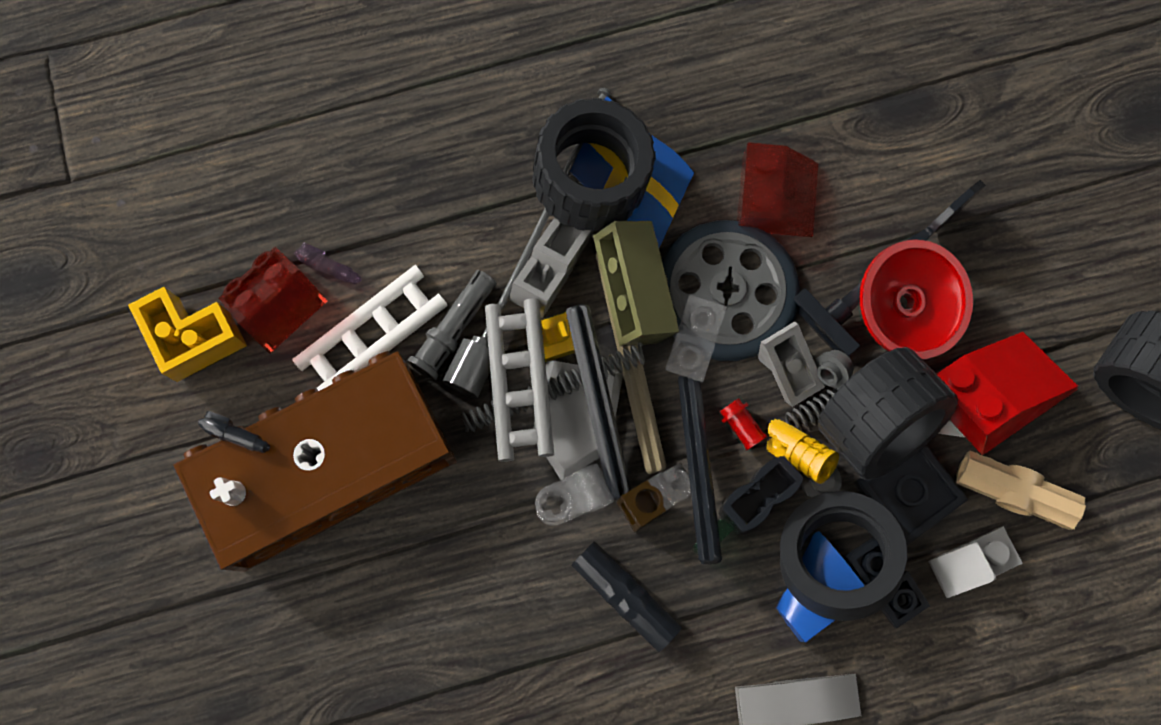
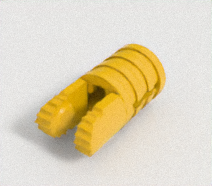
M780 419L771 420L768 434L772 438H769V441H767L766 450L775 455V457L785 456L797 471L802 472L808 478H812L818 484L824 483L834 472L839 461V453L829 449L828 446L821 444L818 440L811 438L808 434Z

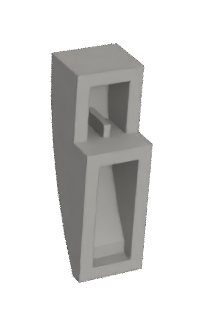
M554 217L534 246L531 258L513 282L509 301L524 308V300L539 299L541 318H543L568 279L594 231L577 230L575 227L560 223Z
M856 674L775 681L773 683L735 687L739 725H809L861 716Z

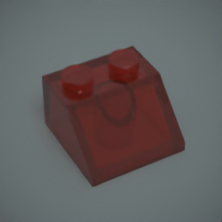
M748 142L742 158L737 217L738 226L759 228L771 234L813 237L818 163L788 146Z

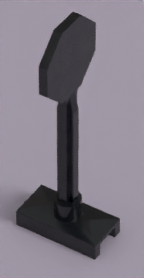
M979 180L955 200L925 230L913 235L908 240L928 241L933 234L940 230L976 197L986 185ZM862 281L841 300L835 299L826 308L804 288L793 298L798 305L797 313L832 350H839L849 357L860 345L842 325L853 316L852 311L860 304Z

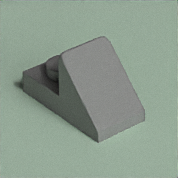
M793 322L761 341L758 359L772 371L785 402L791 407L825 387L824 383L818 378L816 364L799 324Z
M1004 526L998 527L928 561L946 598L995 581L996 576L1023 564Z

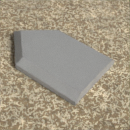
M547 361L546 374L550 389L552 390L550 377L555 379L559 387L557 375H561L566 383L565 371L569 372L573 379L572 368L576 369L580 376L579 366L559 361ZM608 371V379L606 381L614 416H616L623 375L616 372L614 377ZM580 384L578 391H575L571 386V394H568L565 389L563 397L557 393L556 400L552 399L549 395L554 455L546 458L562 482H565L578 471L600 458L584 388Z

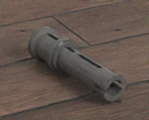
M476 270L437 328L432 327V329L427 331L426 341L415 356L408 358L407 363L420 374L436 381L439 377L438 370L449 354L456 353L458 350L457 340L480 309L487 296L497 285V282L485 272Z

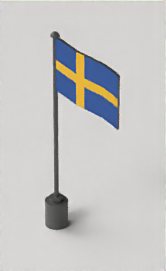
M608 88L598 90L599 98L612 101V94ZM652 135L654 141L653 148L656 151V160L653 165L654 170L639 207L634 210L632 216L624 221H652L658 241V248H660L694 172L673 149ZM593 143L576 144L563 170L568 177L571 175L580 185L592 189L611 188L628 178L627 170L621 159L608 148ZM545 209L498 302L501 307V314L509 300L512 284L526 265L550 216ZM487 327L482 337L474 335L472 340H462L442 381L453 390L478 399L490 374Z

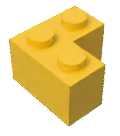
M162 287L128 305L161 374L176 382L247 346L231 313L218 302L188 316L180 298L166 287Z

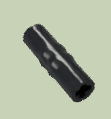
M595 541L571 565L658 652L664 649L682 629L650 594Z

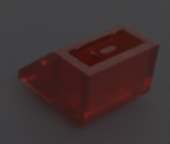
M276 247L271 251L260 254L254 260L252 268L242 277H237L230 281L224 288L223 294L218 298L236 321L269 354L328 301L308 278Z

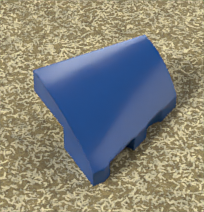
M820 531L811 535L810 543L802 560L807 571L815 580L824 586L836 590H854L865 586ZM788 588L783 592L776 606L777 611L800 642H807L835 621L806 609L793 597Z

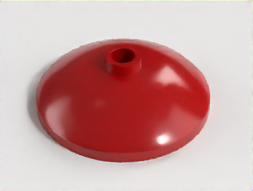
M907 240L896 243L881 251L865 271L860 287L862 318L871 336L887 351L908 347L921 359L939 356L956 345L964 335L971 319L973 293L968 275L959 260L947 249L936 243L925 240ZM902 296H904L907 300V306L905 309L901 306L900 299Z

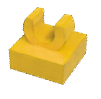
M566 313L541 320L545 362L575 353Z

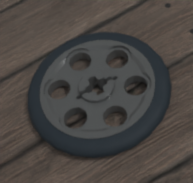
M717 220L700 224L683 233L669 246L661 259L679 332L672 336L682 346L699 356L717 361H739L758 356L761 341L793 323L796 317L798 305L793 298L800 293V281L795 264L786 249L771 234L754 225L728 220ZM709 246L717 247L723 253V260L716 265L708 264L702 258V251ZM748 251L754 252L760 257L761 266L755 270H747L741 265L740 256ZM730 269L731 286L733 289H737L738 293H732L728 299L726 311H724L725 298L723 297V291L717 290V287L723 286ZM685 275L695 276L700 283V289L696 293L686 294L678 286L679 279ZM760 286L771 287L776 293L775 302L770 305L759 303L755 297V290ZM702 309L710 311L715 318L714 325L708 329L697 327L693 321L694 313ZM737 315L749 317L753 323V330L745 335L738 334L732 328V319Z

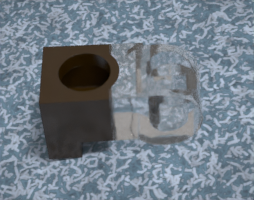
M679 463L625 493L616 501L634 533L691 496L689 474L682 463Z

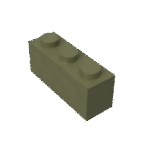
M614 221L593 235L619 347L638 345L639 342L643 343V345L656 344L678 333L677 317L673 308L652 221Z

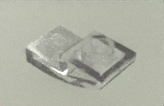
M689 295L679 326V332H677L665 370L697 381H704L727 306Z

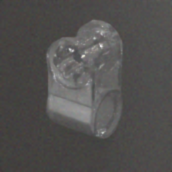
M594 464L580 469L565 479L540 490L535 501L536 513L544 524L557 526L578 516L597 511L614 502V498L599 465ZM553 497L555 502L563 501V504L560 505L559 514L554 515L551 510H543L547 506V498Z

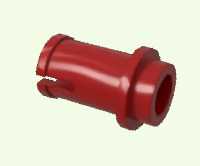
M738 398L720 411L724 417L721 421L723 423L728 422L747 451L765 439L767 435L761 430L746 409L749 406L747 402L743 404Z

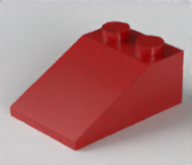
M1024 332L968 353L937 373L939 378L958 398V405L954 414L950 417V421L982 456L1078 389V385Z

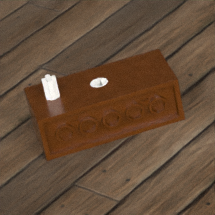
M390 351L380 353L368 361L369 366L357 372L348 370L338 374L332 379L333 384L320 391L317 388L309 389L295 398L296 403L284 409H281V407L269 409L258 416V422L246 428L244 426H237L261 436L262 440L270 444V450L266 453L251 451L229 441L221 440L209 447L206 444L196 446L183 454L185 459L173 464L221 570L245 572L457 463L410 366L398 351L393 354Z

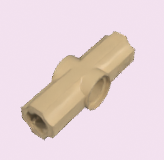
M968 451L956 473V484L995 499V503L1001 508L1020 515H1034L1068 530L1075 529L1078 522L1082 519L1086 508L1085 497L1044 481L1045 477L1040 473L1019 465L1007 466L992 458L982 456L977 452Z

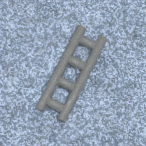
M535 298L524 300L525 313L501 316L499 304H488L485 306L499 462L513 461V447L537 444L539 457L554 455L539 299ZM526 329L528 351L505 354L503 332ZM530 367L532 389L508 392L506 370ZM534 405L536 428L512 431L510 408Z

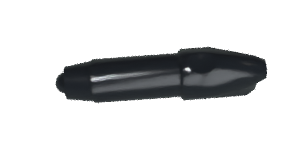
M207 411L205 416L198 421V425L206 433L222 441H229L251 451L266 453L270 450V444L262 440L261 436L234 426L229 418Z

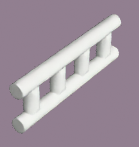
M414 265L292 360L301 371L310 365L313 366L324 380V383L317 387L318 391L333 384L332 379L338 374L348 370L357 372L369 366L368 361L371 358L393 349L448 305L439 293L431 300H428L416 285L418 281L424 278V275ZM404 293L417 310L398 324L385 307ZM373 317L385 331L386 335L368 348L356 334L355 330ZM343 341L355 356V359L337 372L324 354Z

